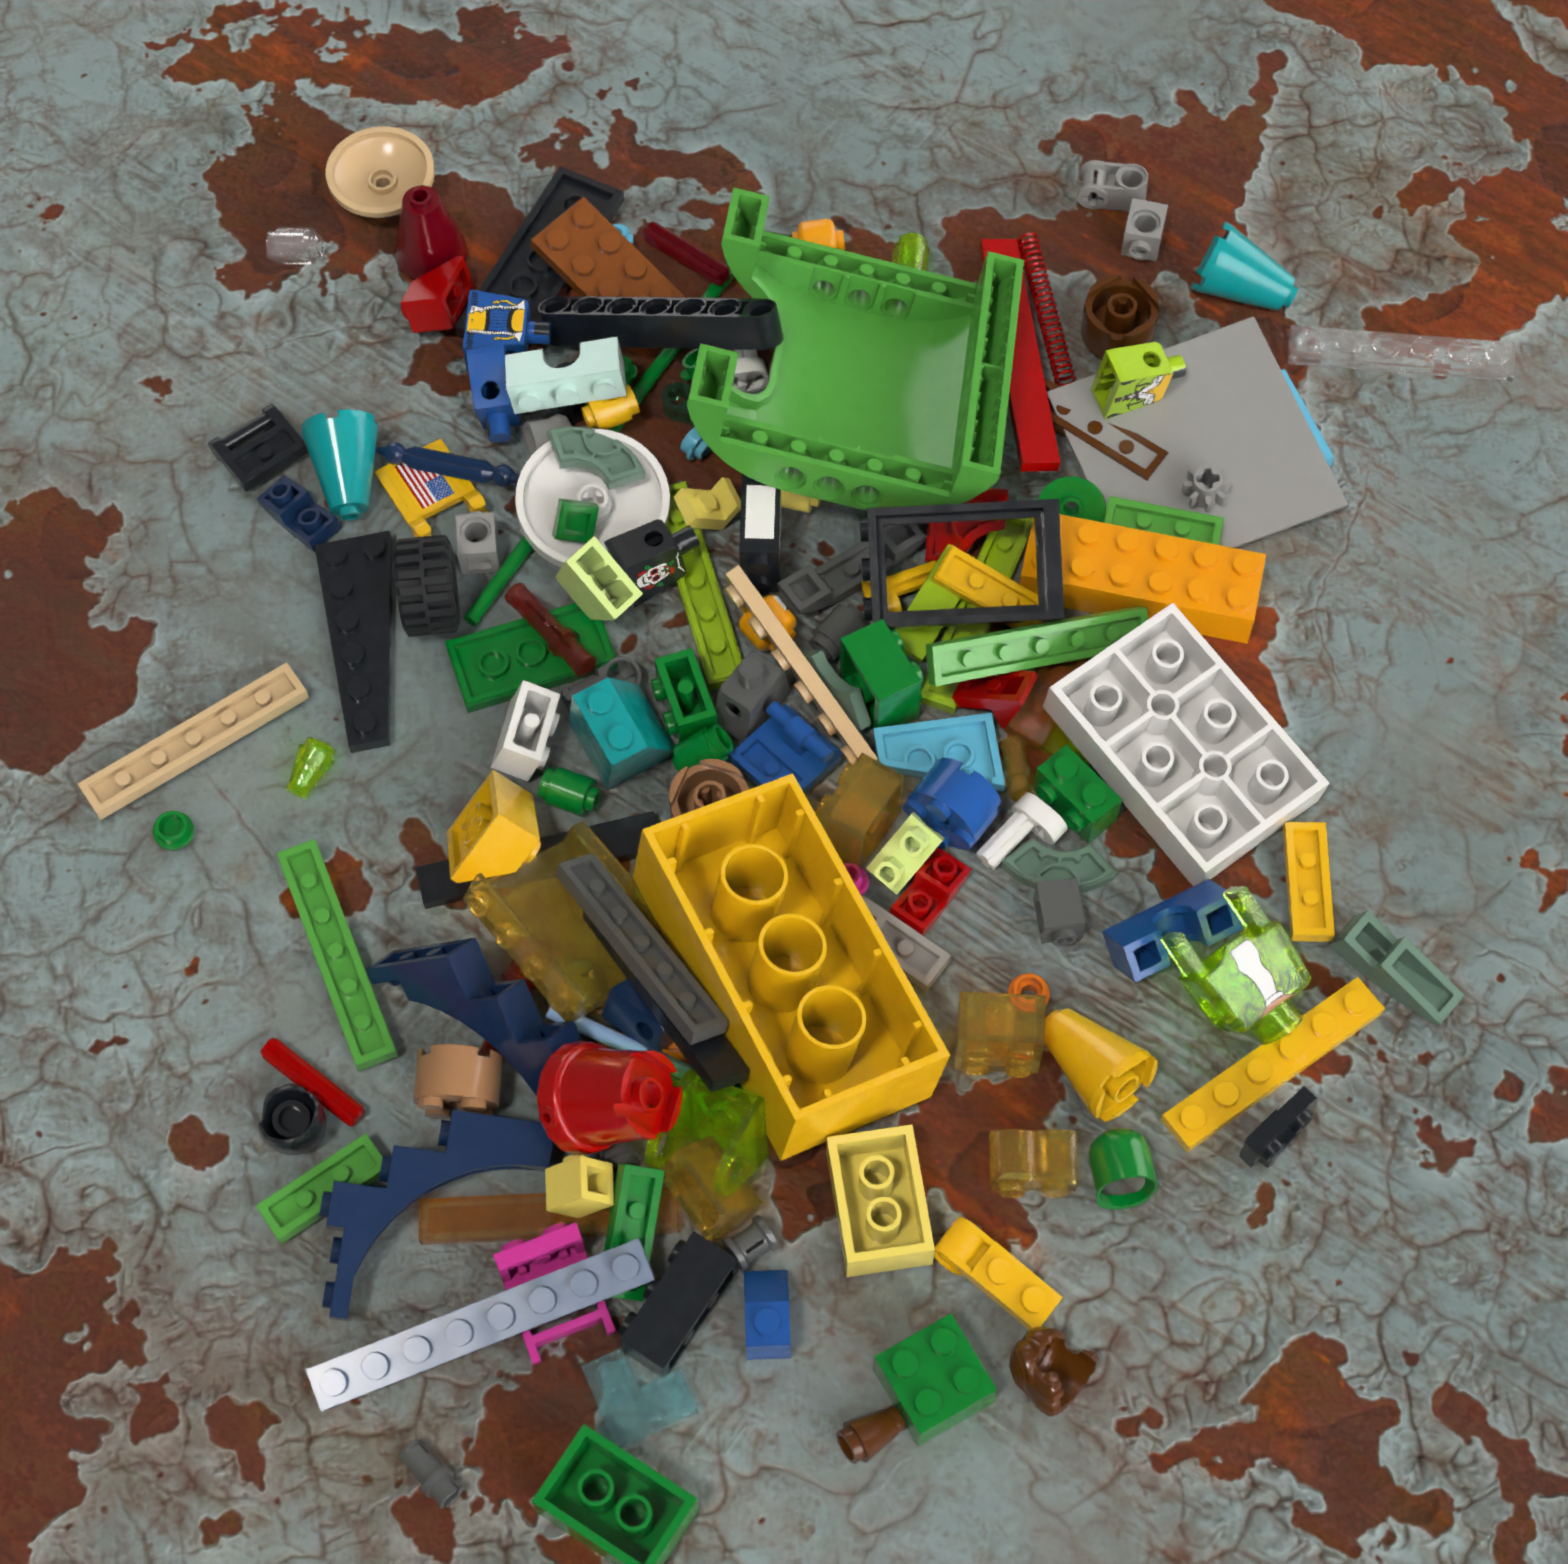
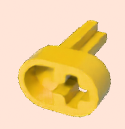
M935 560L886 576L888 612L902 611L898 597L919 590L936 564ZM862 579L861 585L864 598L871 597V581L863 582Z

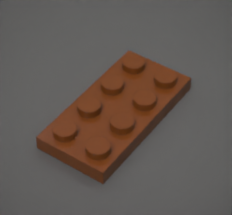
M582 197L531 239L530 247L579 296L686 298L585 197Z

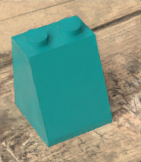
M607 677L572 695L569 724L607 790L674 755V745L639 684Z

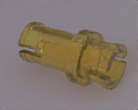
M1022 737L1004 739L1002 744H1000L1005 767L1003 772L1005 787L1008 788V798L1012 801H1018L1026 792L1034 794L1032 783L1035 780L1034 771L1028 765L1025 739Z

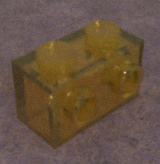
M712 1135L679 1148L661 1169L665 1170L664 1184L702 1235L709 1241L741 1228L763 1203Z

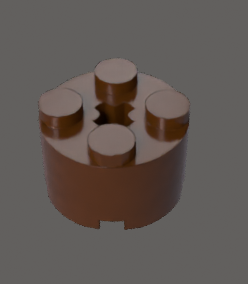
M1112 275L1097 281L1090 288L1084 304L1080 332L1086 347L1094 355L1103 358L1105 351L1109 349L1153 342L1159 316V299L1156 292L1149 284L1135 277L1131 281L1121 279V275Z

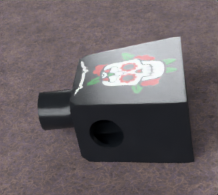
M659 519L604 541L607 552L643 593L632 604L634 608L684 577L687 571L681 555L700 546V542L690 525L671 534L664 522Z

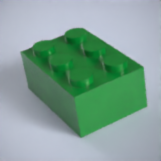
M585 1424L582 1425L531 1501L538 1514L613 1564H664L699 1511L698 1498Z

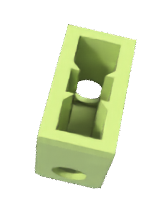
M595 536L566 560L556 575L559 584L592 620H615L643 595Z

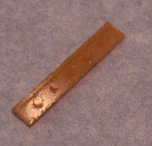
M662 1187L654 1234L680 1233L678 1187ZM546 1193L419 1199V1242L421 1245L513 1241L516 1239L532 1240L542 1236V1232L546 1228L558 1223H566L567 1226L577 1223L581 1237L606 1236L611 1207L582 1218H575L546 1211Z

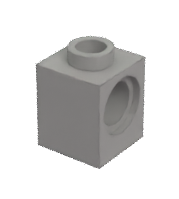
M1132 198L1121 255L1137 260L1157 261L1168 209L1167 204Z
M473 511L465 515H455L457 556L461 574L497 572L500 568L498 531L494 512ZM477 538L483 539L479 542H471L472 540Z

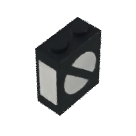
M742 474L739 541L740 567L760 595L768 594L769 592H779L777 583L780 582L781 490Z

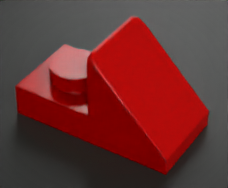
M1020 670L961 681L952 698L957 707L992 710L1000 727L1005 729L1022 708L1038 676L1035 671Z

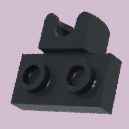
M1303 1086L1279 1110L1276 1109L1247 1136L1239 1157L1251 1168L1258 1161L1263 1166L1269 1168L1285 1148L1291 1147L1297 1141L1301 1133L1300 1131L1313 1119L1314 1115L1310 1110L1317 1097Z

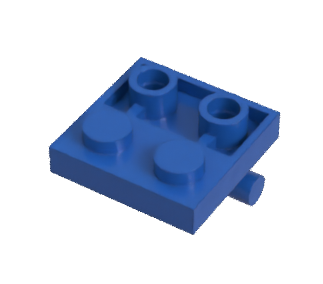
M777 701L772 702L766 709V713L770 718L729 754V761L756 786L793 773L804 794L808 793L841 763L843 754L787 704L782 706Z

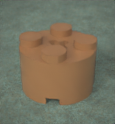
M719 759L700 760V764L690 768L686 766L676 774L669 789L671 818L749 790L743 774L734 765Z
M458 1044L430 1045V1054H427L423 1048L418 1049L413 1103L418 1105V1108L425 1110L426 1117L434 1119H448L451 1117L452 1110L493 1115V1111L499 1108L503 1056L493 1050H490V1058L479 1056V1047Z

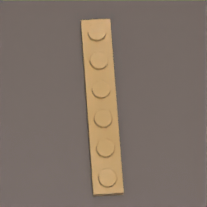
M737 565L727 572L726 578L729 586L725 588L726 593L737 608L744 605L751 614L752 618L747 621L758 638L762 640L767 637L774 646L775 650L770 653L778 666L784 671L790 669L797 678L798 682L794 684L796 691L806 704L813 701L821 712L817 719L829 736L836 733L845 745L840 749V752L853 769L860 766L864 773L878 764V758L741 567Z
M286 662L79 782L78 786L98 818L102 820L309 699L307 690Z

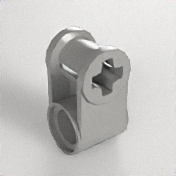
M1091 160L1082 165L1080 176L1083 182L1082 187L1077 193V201L1081 206L1088 209H1110L1129 212L1132 198L1146 200L1148 172L1141 165L1134 163H1109L1099 160ZM1095 171L1098 172L1097 177H1094ZM1092 192L1096 193V197L1094 199L1092 198Z

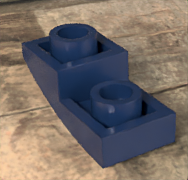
M285 475L257 498L258 503L282 527L313 552L315 551L314 545L325 543L342 528L337 517L316 504L306 489Z

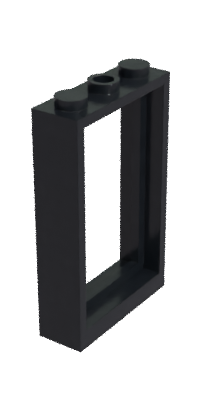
M1059 499L867 508L868 518H860L861 542H869V558H862L863 582L871 581V597L863 598L864 621H872L874 623L883 619L889 629L1044 622L1064 619ZM1034 518L1038 605L888 612L884 540L885 525Z

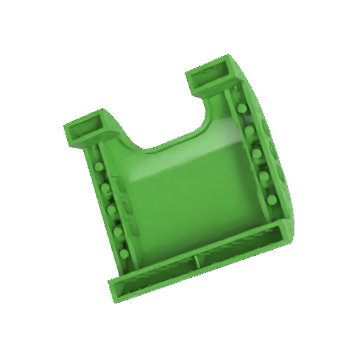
M733 187L721 242L724 257L734 277L752 298L771 299L776 302L784 339L780 345L774 347L767 386L763 392L756 395L743 392L733 386L738 352L700 343L687 408L697 432L709 448L732 468L765 485L862 510L883 507L962 504L994 485L998 481L1001 472L1024 260L988 251L977 283L764 231L770 196Z

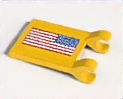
M441 438L422 447L451 453ZM404 462L398 465L388 464L374 471L376 478L409 526L414 537L432 536L431 527L425 519L461 501H464L469 512L481 511L488 513L485 508V499L474 488L470 480L412 469Z

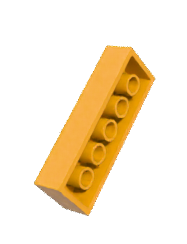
M1060 514L1064 608L1095 614L1143 606L1147 608L1148 619L1174 603L1201 635L1248 643L1255 620L1266 554ZM1033 518L1019 584L1038 595L1035 525Z

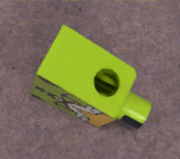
M1158 342L1106 350L1090 388L1104 420L1160 401L1165 394L1170 380L1185 376V362L1179 354L1166 357L1161 344Z

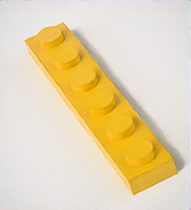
M1356 977L1162 1114L1161 1122L1187 1153L1382 1015L1385 1010L1384 1006L1359 977Z

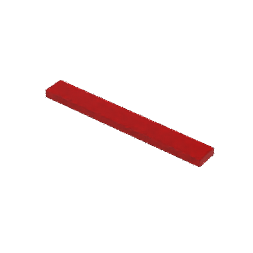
M981 239L979 249L982 266L988 251L1021 259L1017 239ZM1023 273L1008 400L1020 471H1058L1061 462Z

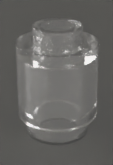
M278 227L276 231H269L267 234V255L270 260H277L279 264L314 265L317 257H321L323 254V239L321 235H317L313 227Z

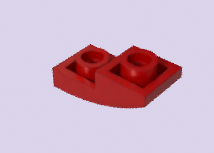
M938 847L918 869L913 882L890 907L889 913L924 936L955 897L972 869Z

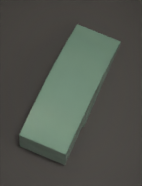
M1369 910L1353 916L1330 943V946L1372 983L1436 1026L1445 1020L1464 996L1406 937L1397 939Z

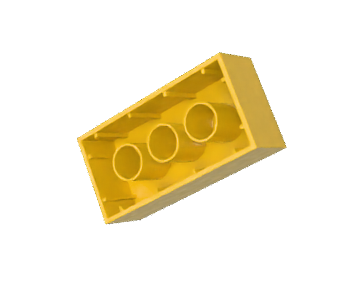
M793 773L642 829L633 879L668 946L729 1020L726 1033H723V1035L750 1069L747 1081L740 1084L780 1161L826 1142L827 1137L843 1135L932 1096L950 1054Z

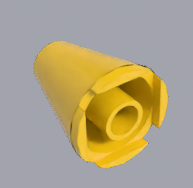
M1070 1008L1061 1011L1055 1010L1046 1017L1042 1024V1040L1090 1114L1098 1121L1099 1117L1104 1122H1108L1121 1116L1139 1100L1134 1093L1140 1085L1143 1084L1148 1089L1157 1072L1158 1061L1150 1052Z

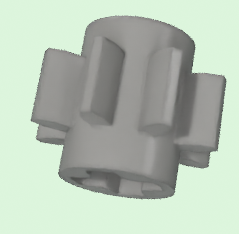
M1204 461L1203 466L1197 470L1193 468L1188 469V481L1183 482L1181 493L1190 494V508L1196 505L1197 507L1204 508L1205 512L1208 513L1210 507L1216 503L1224 506L1226 500L1224 493L1229 492L1231 487L1230 480H1223L1224 467L1221 466L1217 469L1214 466H1210L1207 461Z

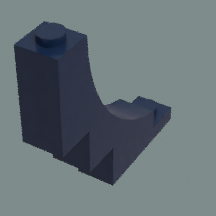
M476 938L394 950L366 969L372 984L390 982L392 986L401 984L409 1001L425 1004L442 1011L478 1033L509 1061L536 1097L540 1074L549 1056L564 1044L582 1041L574 1020L544 1024L525 979L496 983Z

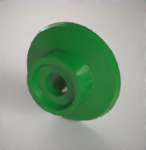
M1067 476L1058 478L1049 483L1042 490L1038 500L1059 499V513L1061 515L1103 522L1106 515V503L1101 491L1093 483L1080 477ZM1073 501L1077 503L1078 506L1075 508H1070L1066 505V503Z

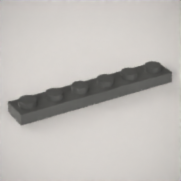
M591 853L558 863L556 877L686 1041L692 1045L726 1033L729 1023L727 1017L595 854Z

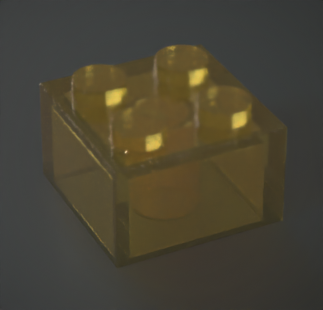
M861 753L854 764L849 762L845 765L837 781L839 784L833 795L826 794L816 810V815L843 864L854 863L863 869L901 812L904 775Z
M960 991L955 1020L954 1069H961L969 1075H984L988 1071H999L1017 1078L1030 1076L1031 1073L1038 1074L1045 1044V996Z

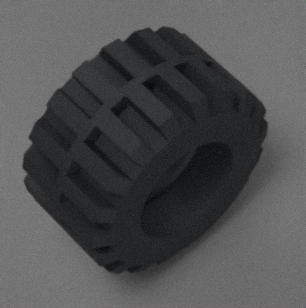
M446 535L398 539L394 548L395 585L400 619L407 636L416 637L456 633L460 624V607L456 567L451 542Z

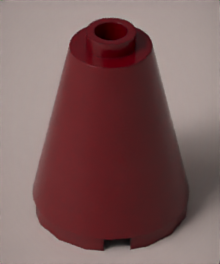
M425 185L415 186L406 191L402 199L395 245V259L401 272L403 270L409 275L411 280H415L455 257L463 256L466 262L468 256L466 240L437 191Z

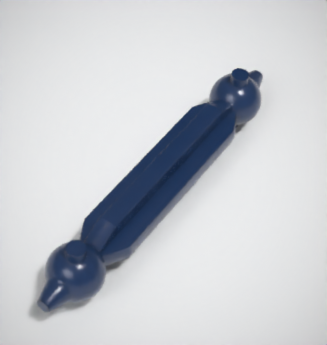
M391 442L387 446H380L376 449V452L392 465L404 462L412 469L480 483L493 480L499 487H508L513 483H517L520 476L510 466L505 464L494 467L485 460L417 446L405 449L398 442Z

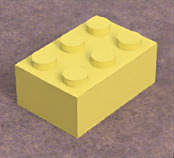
M905 1125L827 1137L826 1155L846 1277L933 1265L935 1247L913 1126Z

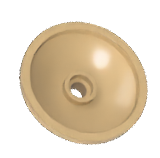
M387 126L363 129L346 137L332 151L326 165L327 185L336 202L354 214L372 218H383L400 214L402 199L406 191L419 185L432 187L435 177L434 160L427 145L409 131Z

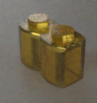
M1003 1129L990 1131V1190L999 1191V1195L1006 1198L1021 1197L1025 1195V1191L1032 1190L1042 1192L1044 1197L1062 1198L1067 1196L1069 1191H1076L1078 1182L1076 1131L1059 1129L1038 1131Z

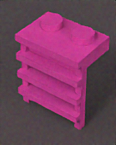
M566 1223L554 1224L543 1230L542 1236L527 1242L525 1239L510 1241L501 1247V1252L493 1254L506 1290L588 1258L577 1223L568 1226ZM605 1301L596 1303L598 1308L596 1311L535 1335L531 1334L530 1329L522 1332L533 1365L541 1363L537 1351L538 1347L603 1322L608 1336L616 1333Z

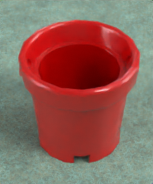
M573 1042L562 1045L550 1055L540 1074L537 1091L539 1118L547 1136L562 1151L575 1155L591 1154L607 1150L612 1144L658 1138L657 1135L659 1133L669 1132L680 1115L683 1097L681 1086L673 1087L672 1078L669 1073H677L674 1064L662 1053L653 1050L609 1049L593 1042Z

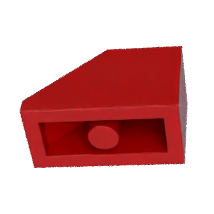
M455 257L411 282L400 303L402 314L408 319L413 333L454 328L469 299V290H474L475 288L464 257Z

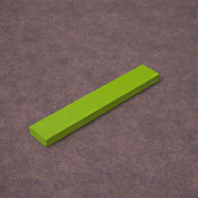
M686 481L668 485L670 508L666 527L671 534L687 526L674 499V496L681 488H688ZM692 528L700 542V546L681 555L687 572L684 577L676 581V585L710 691L722 686L741 663L742 658L700 528Z
M1033 518L1006 519L1005 530L990 531L977 560L1012 580L1027 546ZM960 598L956 609L977 607ZM993 624L948 626L942 641L989 633ZM927 673L921 687L922 701L920 703L955 714L957 705L952 695L959 682L934 686L929 684Z

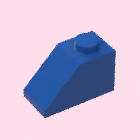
M787 1270L745 1271L744 1303L747 1360L791 1358Z

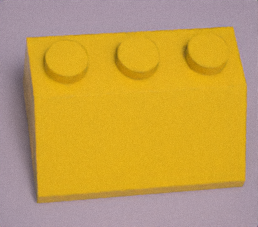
M495 770L490 772L447 831L451 880L461 883L515 873L523 862L529 863L533 860L541 846L533 794Z

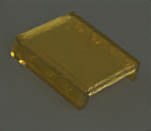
M584 821L572 826L561 843L537 854L531 862H523L515 873L494 876L488 880L482 873L477 874L463 897L470 911L480 919L495 937L499 946L506 950L521 968L525 977L532 981L547 999L551 1008L558 1012L564 1021H576L605 1004L610 989L627 978L582 918L583 909L556 877L558 863L594 853L666 942L635 880Z

